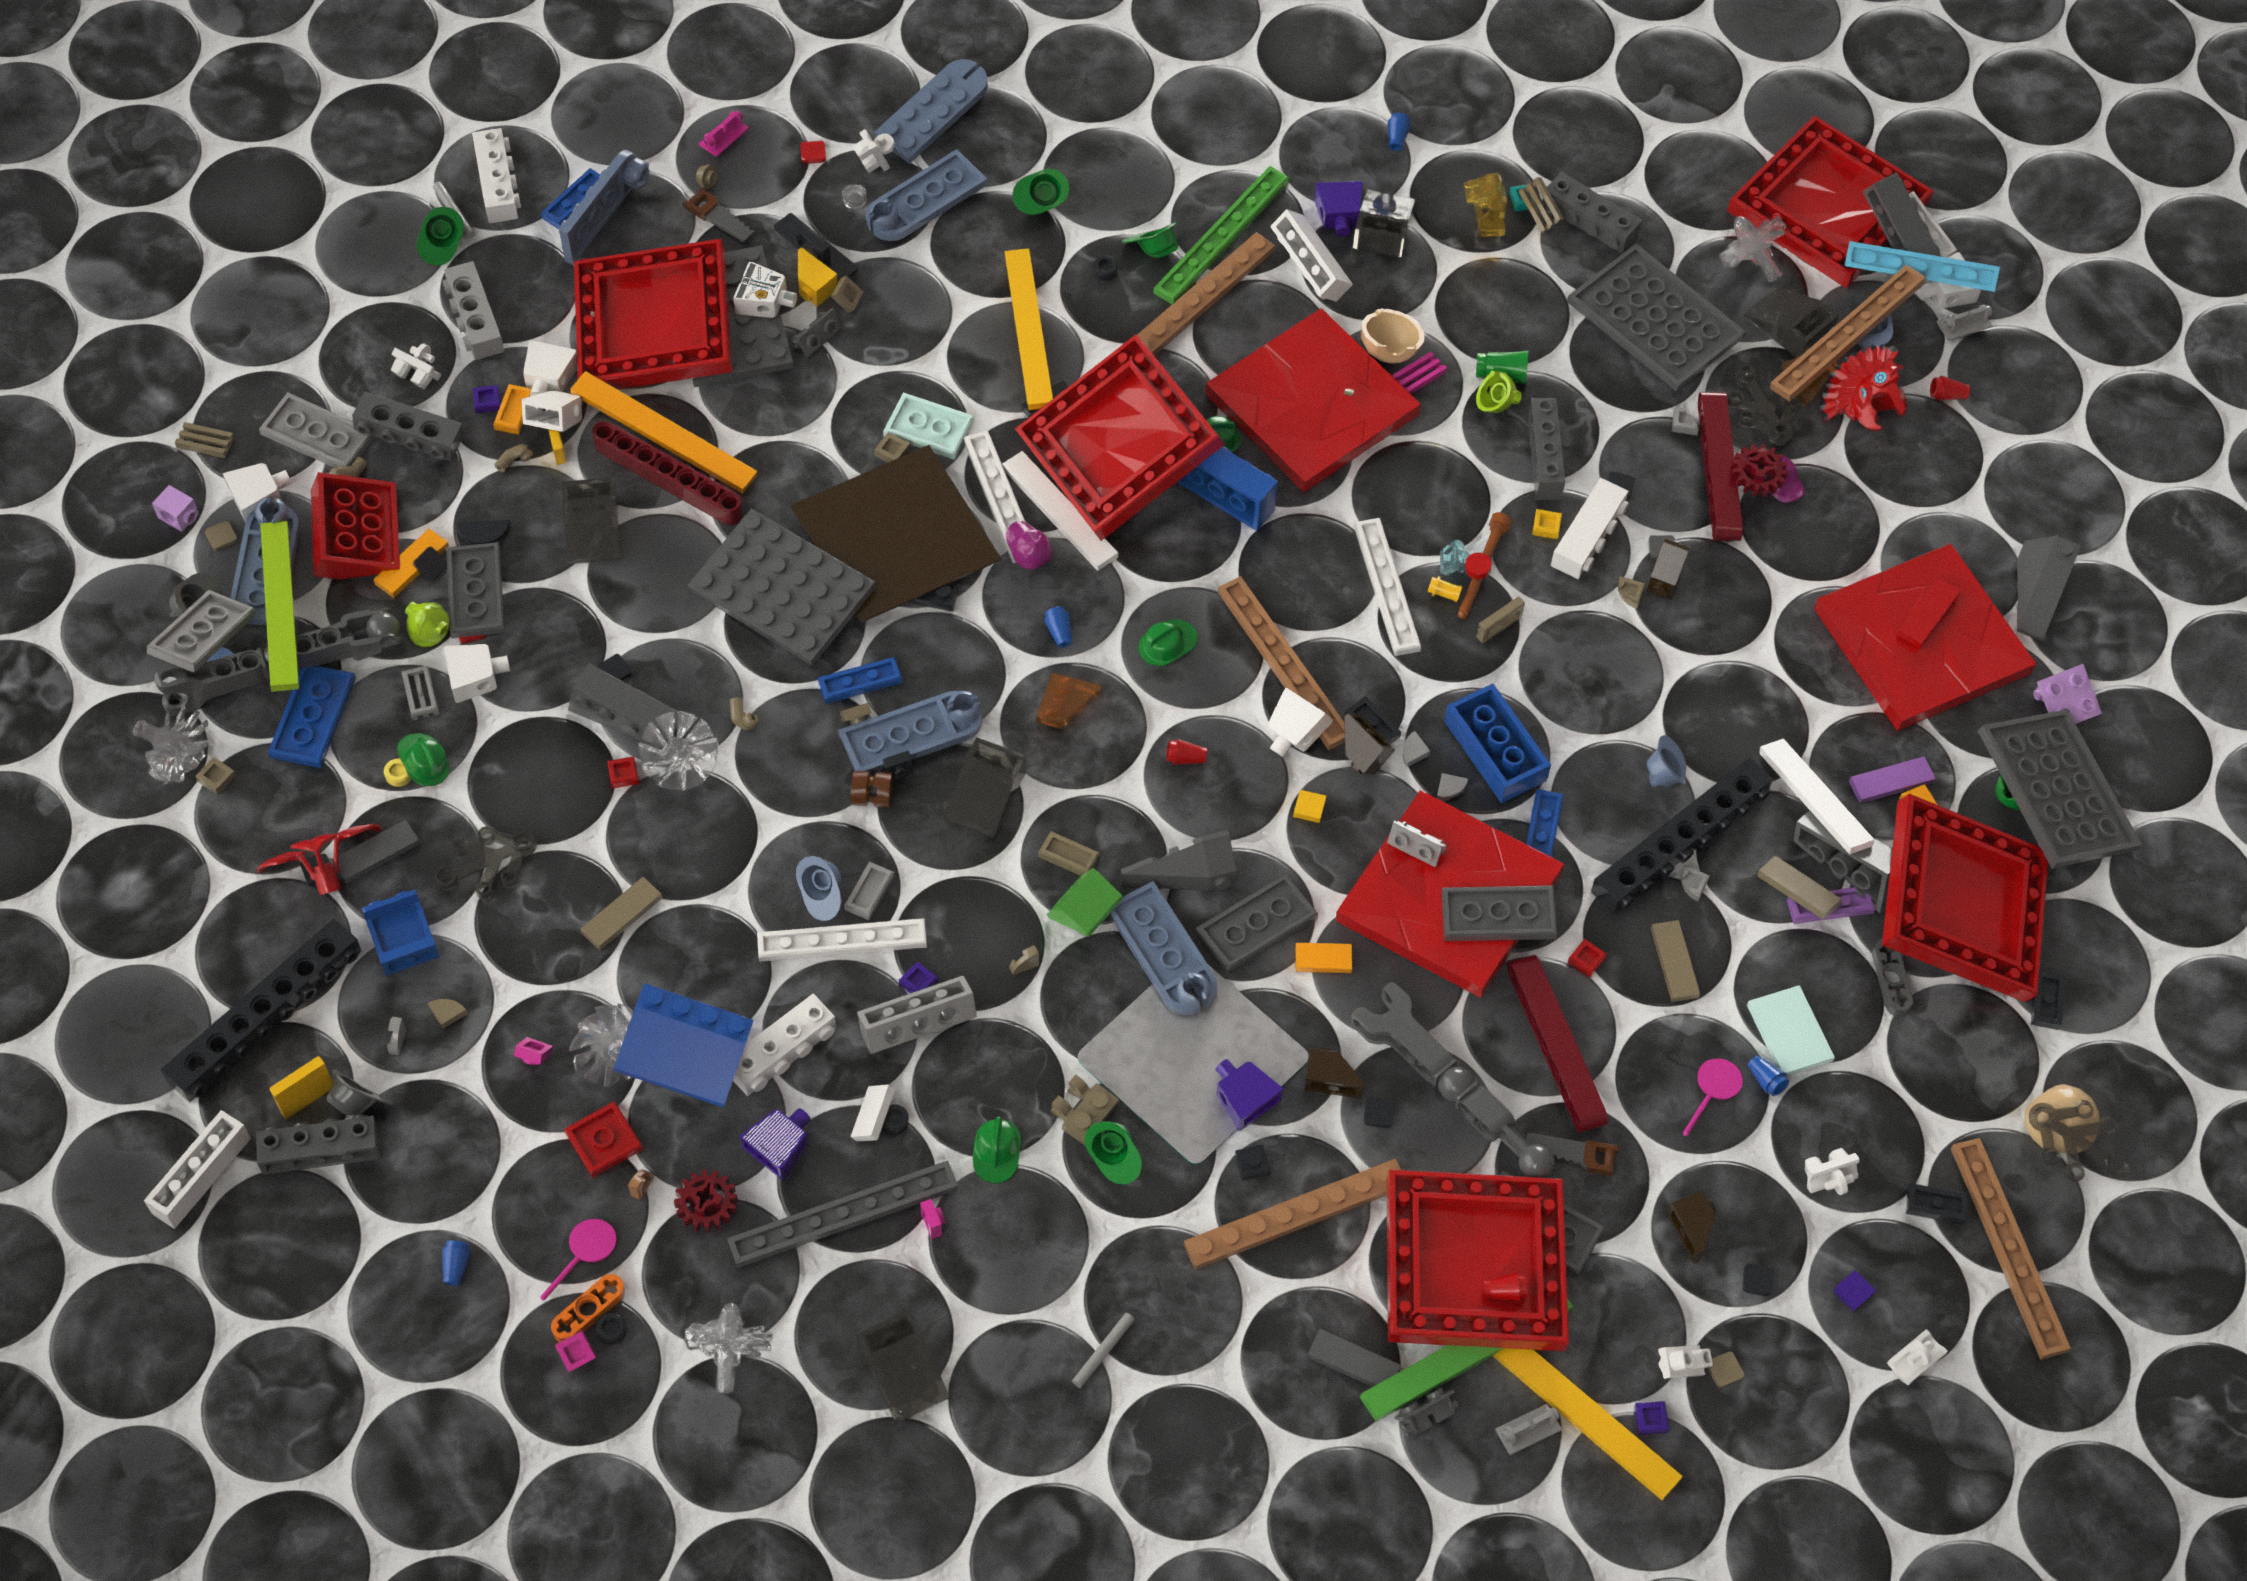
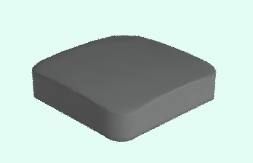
M1650 536L1648 544L1651 559L1657 560L1665 538L1675 541L1674 536Z

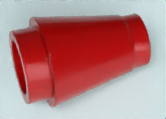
M1944 376L1934 377L1930 385V396L1937 401L1967 400L1970 394L1969 385Z
M1177 738L1175 741L1169 740L1166 751L1167 762H1172L1173 765L1205 764L1207 748Z
M1517 1272L1491 1279L1490 1281H1484L1486 1299L1492 1298L1521 1302V1299L1528 1298L1526 1275H1518Z

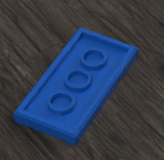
M312 666L301 668L298 675L299 689L292 690L268 750V756L273 759L321 768L356 676L352 672Z

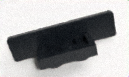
M789 213L774 224V230L797 249L802 247L837 273L838 282L840 278L844 276L850 278L858 272L856 264L793 213Z

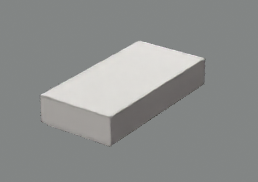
M890 1085L868 1086L851 1138L857 1142L878 1140L895 1092L893 1087Z

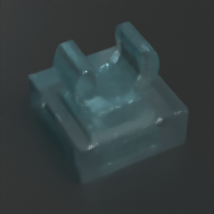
M1455 539L1440 551V573L1450 576L1456 570L1460 573L1465 572V560L1470 554L1464 551V542Z

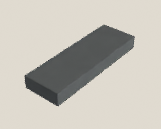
M405 819L340 854L339 873L345 883L348 884L420 845L419 839Z
M1319 1329L1307 1355V1358L1371 1387L1399 1373L1401 1365L1322 1329Z

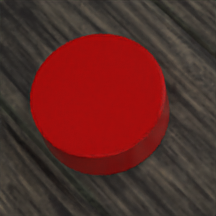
M1479 552L1469 555L1465 561L1467 575L1473 579L1486 578L1491 572V559L1486 554Z

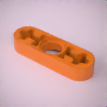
M614 1274L603 1276L558 1314L551 1324L554 1338L561 1342L582 1330L585 1332L600 1317L618 1304L625 1295L622 1279ZM607 1285L611 1287L616 1285L617 1292L615 1294L611 1292L606 1293L605 1287ZM595 1294H598L600 1298H603V1305H601L599 1298L595 1296ZM592 1302L597 1306L596 1311L589 1316L581 1314V1306L584 1303ZM573 1313H575L578 1320L582 1322L581 1324H578L577 1320L574 1321L572 1315ZM560 1325H570L571 1332H561Z

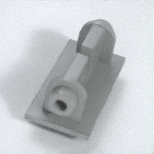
M1980 305L1979 308L1953 316L1947 315L1946 318L1937 320V324L1946 339L1950 341L1992 328L1993 326L1988 319L1992 315V309L1990 306Z
M1394 821L1387 843L1436 867L1440 854L1443 855L1447 848V845L1443 844L1444 841L1428 834L1422 835V831L1408 825L1405 821L1403 823Z
M1545 1404L1495 1428V1431L1508 1454L1512 1455L1562 1431V1428L1557 1421L1559 1418L1557 1409L1555 1407L1550 1408L1548 1404Z

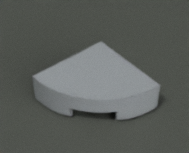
M1675 406L1672 432L1697 435V421L1687 414L1685 409Z
M1416 731L1407 737L1403 746V761L1406 767H1409L1430 754V750Z
M1442 773L1437 799L1448 801L1450 798L1463 793L1466 789L1468 778Z
M1684 865L1681 873V883L1685 892L1692 899L1699 901L1710 875Z
M392 1017L388 1031H393L390 1043H387L389 1054L399 1056L406 1028L402 1018Z

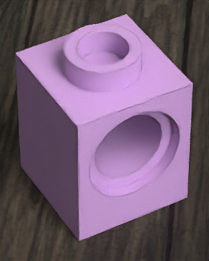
M170 485L152 503L157 517L181 532L188 525H191L199 515L194 499Z

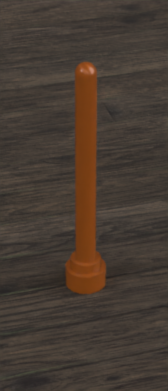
M1494 513L1489 522L1491 533L1483 553L1490 559L1494 554L1500 536L1509 531L1512 519L1504 513ZM1472 578L1458 611L1460 619L1468 617L1483 579Z

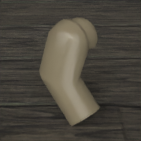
M519 444L507 449L495 462L494 466L498 471L504 473L515 459L519 457L521 461L526 462L533 455V452L527 448L528 445Z
M357 457L351 466L332 468L329 474L359 477L368 466V463L363 458Z
M731 698L729 703L732 723L745 731L755 729L758 724L757 715L753 714L751 716V713L744 712L742 698Z

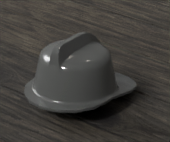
M196 573L188 577L175 588V591L170 596L169 604L172 612L169 616L178 618L208 590L223 595L219 582L213 576L206 573Z
M332 1070L336 1079L327 1095V1101L340 1112L346 1115H360L376 1101L393 1105V1102L362 1087L347 1075L337 1070Z

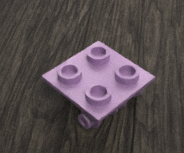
M2083 664L2037 681L2038 687L2033 691V695L2036 700L2044 701L2048 713L2067 709L2075 724L2102 714Z

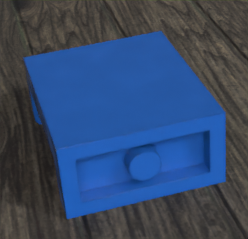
M416 890L403 891L392 898L374 901L362 908L385 976L440 957Z

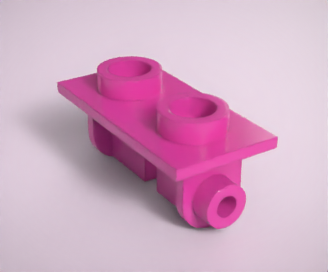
M732 111L729 113V116L720 125L704 135V139L698 145L715 157L719 156L749 130V127L742 123L743 115L741 112Z

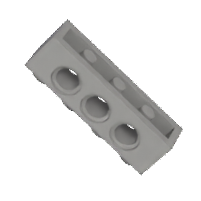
M471 261L444 269L446 279L442 280L446 295H452L449 302L453 314H459L456 322L460 333L465 332L466 334L463 337L467 352L472 351L475 360L504 352L502 338L474 262Z
M964 976L857 1012L861 1035L871 1054L977 1017L973 992Z

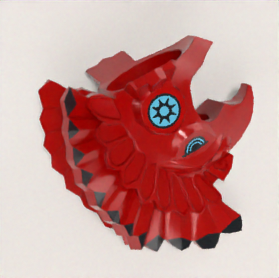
M1872 344L1868 348L1862 347L1859 352L1852 351L1849 357H1845L1843 362L1836 366L1835 372L1829 373V380L1825 383L1827 390L1822 393L1823 400L1819 404V408L1823 412V421H1829L1838 414L1846 413L1850 420H1858L1866 429L1881 431L1882 427L1877 424L1879 421L1878 412L1893 409L1903 418L1907 412L1906 407H1908L1904 390L1897 386L1898 371L1904 369L1901 364L1895 365L1894 362L1899 350L1895 346L1886 347L1883 344L1880 346Z

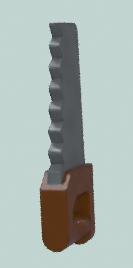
M703 188L692 198L682 203L683 207L703 221L708 220L741 242H746L754 234V230H750L749 226H745L744 222H740L739 218H735L734 214H730L729 210H725L724 206H720L716 196ZM703 200L707 201L701 208L697 207Z
M1528 1133L1526 1141L1530 1145L1540 1144L1549 1148L1557 1161L1572 1162L1574 1166L1580 1164L1581 1168L1589 1173L1606 1176L1613 1175L1615 1156L1619 1153V1146L1590 1140L1581 1142L1535 1133ZM1596 1151L1604 1152L1603 1165H1599L1595 1160Z

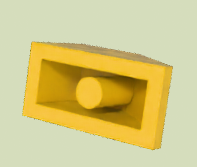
M802 247L798 249L799 293L805 301H810L818 307L832 295L838 283L837 273Z

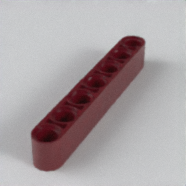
M1699 392L1698 416L1713 540L1741 541L1743 525L1738 487L1735 486L1737 479L1731 478L1733 470L1730 469L1734 460L1727 394L1726 392Z
M601 421L593 426L594 446L601 455L726 525H736L742 520L741 498L737 493L610 422Z
M1531 955L1508 962L1507 970L1510 980L1576 1130L1582 1133L1607 1125L1608 1116L1538 957Z

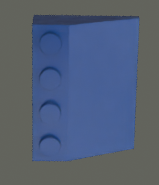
M644 983L613 1071L724 1107L754 1020Z

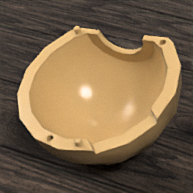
M1382 308L1367 315L1362 321L1361 339L1370 355L1382 362L1394 364L1407 361L1418 352L1424 342V332L1420 324L1412 317L1399 311Z
M2060 1084L2045 1091L2028 1106L2025 1112L2026 1128L2032 1139L2043 1149L2047 1148L2058 1153L2076 1154L2086 1150L2095 1142L2100 1130L2099 1110L2093 1099L2083 1090L2066 1084Z

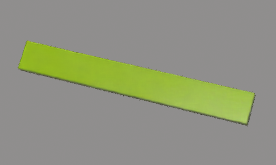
M288 522L260 523L271 692L299 689Z

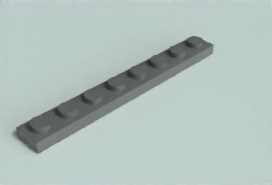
M947 1160L727 1238L736 1266L740 1268L920 1204L929 1199L958 1190V1184Z

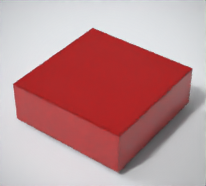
M634 756L607 761L612 789L639 784Z
M1584 939L1571 954L1568 963L1591 978L1606 959L1607 953Z

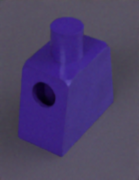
M1362 181L1316 183L1314 202L1324 228L1335 229L1337 236L1345 237L1350 234V228L1358 226Z
M1225 1059L1215 1069L1222 1078L1217 1085V1096L1239 1131L1282 1101L1283 1088L1252 1062H1245L1236 1069L1228 1059Z

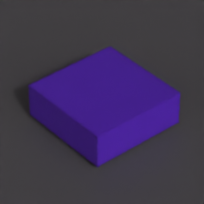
M498 385L473 388L476 414L499 411L501 401Z
M918 961L899 979V985L910 994L934 986L939 982L938 977Z
M1854 1270L1834 1288L1833 1292L1855 1312L1875 1294L1876 1290Z
M1665 1401L1635 1403L1634 1411L1638 1435L1664 1434L1669 1432Z

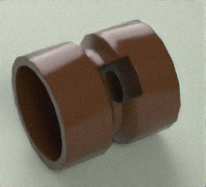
M854 770L851 782V805L867 806L869 803H872L874 807L890 808L893 774L877 772L872 776L869 771ZM872 785L877 786V793H871Z

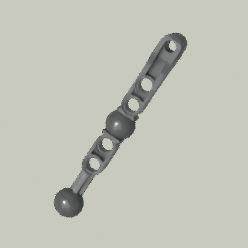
M1390 982L1382 988V1001L1388 1007V1012L1382 1015L1373 1014L1366 1008L1359 1007L1350 1013L1351 1024L1366 1041L1373 1044L1390 1045L1426 1081L1435 1088L1439 1087L1443 1098L1450 1102H1456L1455 1108L1487 1140L1494 1142L1500 1138L1519 1157V1168L1525 1177H1549L1555 1166L1554 1156L1550 1149L1540 1144L1530 1145L1512 1127L1515 1124V1119L1511 1112L1491 1092L1480 1085L1478 1081L1473 1082V1078L1468 1070L1456 1067L1457 1061L1453 1059L1451 1054L1412 1017L1411 998L1398 985Z

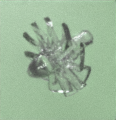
M1742 216L1736 217L1734 220V230L1738 240L1729 243L1728 249L1719 254L1725 268L1729 266L1734 268L1742 260H1751L1756 266L1759 265L1769 283L1777 280L1776 276L1779 278L1783 273L1771 257L1773 254L1770 247L1773 244L1769 242L1784 235L1785 232L1783 230L1787 226L1779 216L1769 222V219L1765 220L1758 228L1747 218Z
M182 706L173 728L171 725V712H168L165 716L164 727L158 728L144 720H139L133 729L134 736L149 741L153 745L154 750L146 751L145 753L151 767L147 772L153 778L165 784L184 781V773L196 769L200 764L199 761H202L205 757L204 748L207 747L208 740L194 741L193 739L197 735H201L209 723L205 720L201 725L192 730L200 712L195 710L185 721L186 706Z
M678 711L677 737L675 739L674 712L665 713L657 717L655 720L668 737L669 742L665 741L652 721L647 725L642 739L664 748L661 750L639 742V754L642 763L665 758V760L642 766L644 772L651 779L659 782V786L672 790L691 789L703 783L715 769L718 762L715 761L718 755L717 737L691 744V742L714 736L710 726L703 718L698 721L688 736L683 739V736L698 717L686 711Z
M619 1003L617 1006L601 1005L595 1007L597 1013L589 1015L578 1022L576 1026L580 1028L579 1033L574 1037L569 1046V1051L588 1045L592 1048L588 1052L574 1056V1068L578 1073L592 1057L596 1056L595 1064L584 1076L591 1083H598L600 1066L606 1061L604 1087H610L620 1079L619 1074L613 1071L614 1061L616 1062L634 1011ZM624 1075L627 1081L632 1078L630 1076Z
M732 1302L723 1307L718 1319L711 1320L706 1325L694 1322L690 1325L689 1329H685V1343L689 1350L700 1349L706 1356L714 1354L713 1360L717 1365L715 1390L723 1393L734 1391L735 1366H738L740 1363L741 1353L759 1357L761 1353L757 1350L771 1351L772 1349L769 1342L772 1340L773 1333L762 1332L765 1330L764 1326L743 1328L744 1321H742L740 1310Z

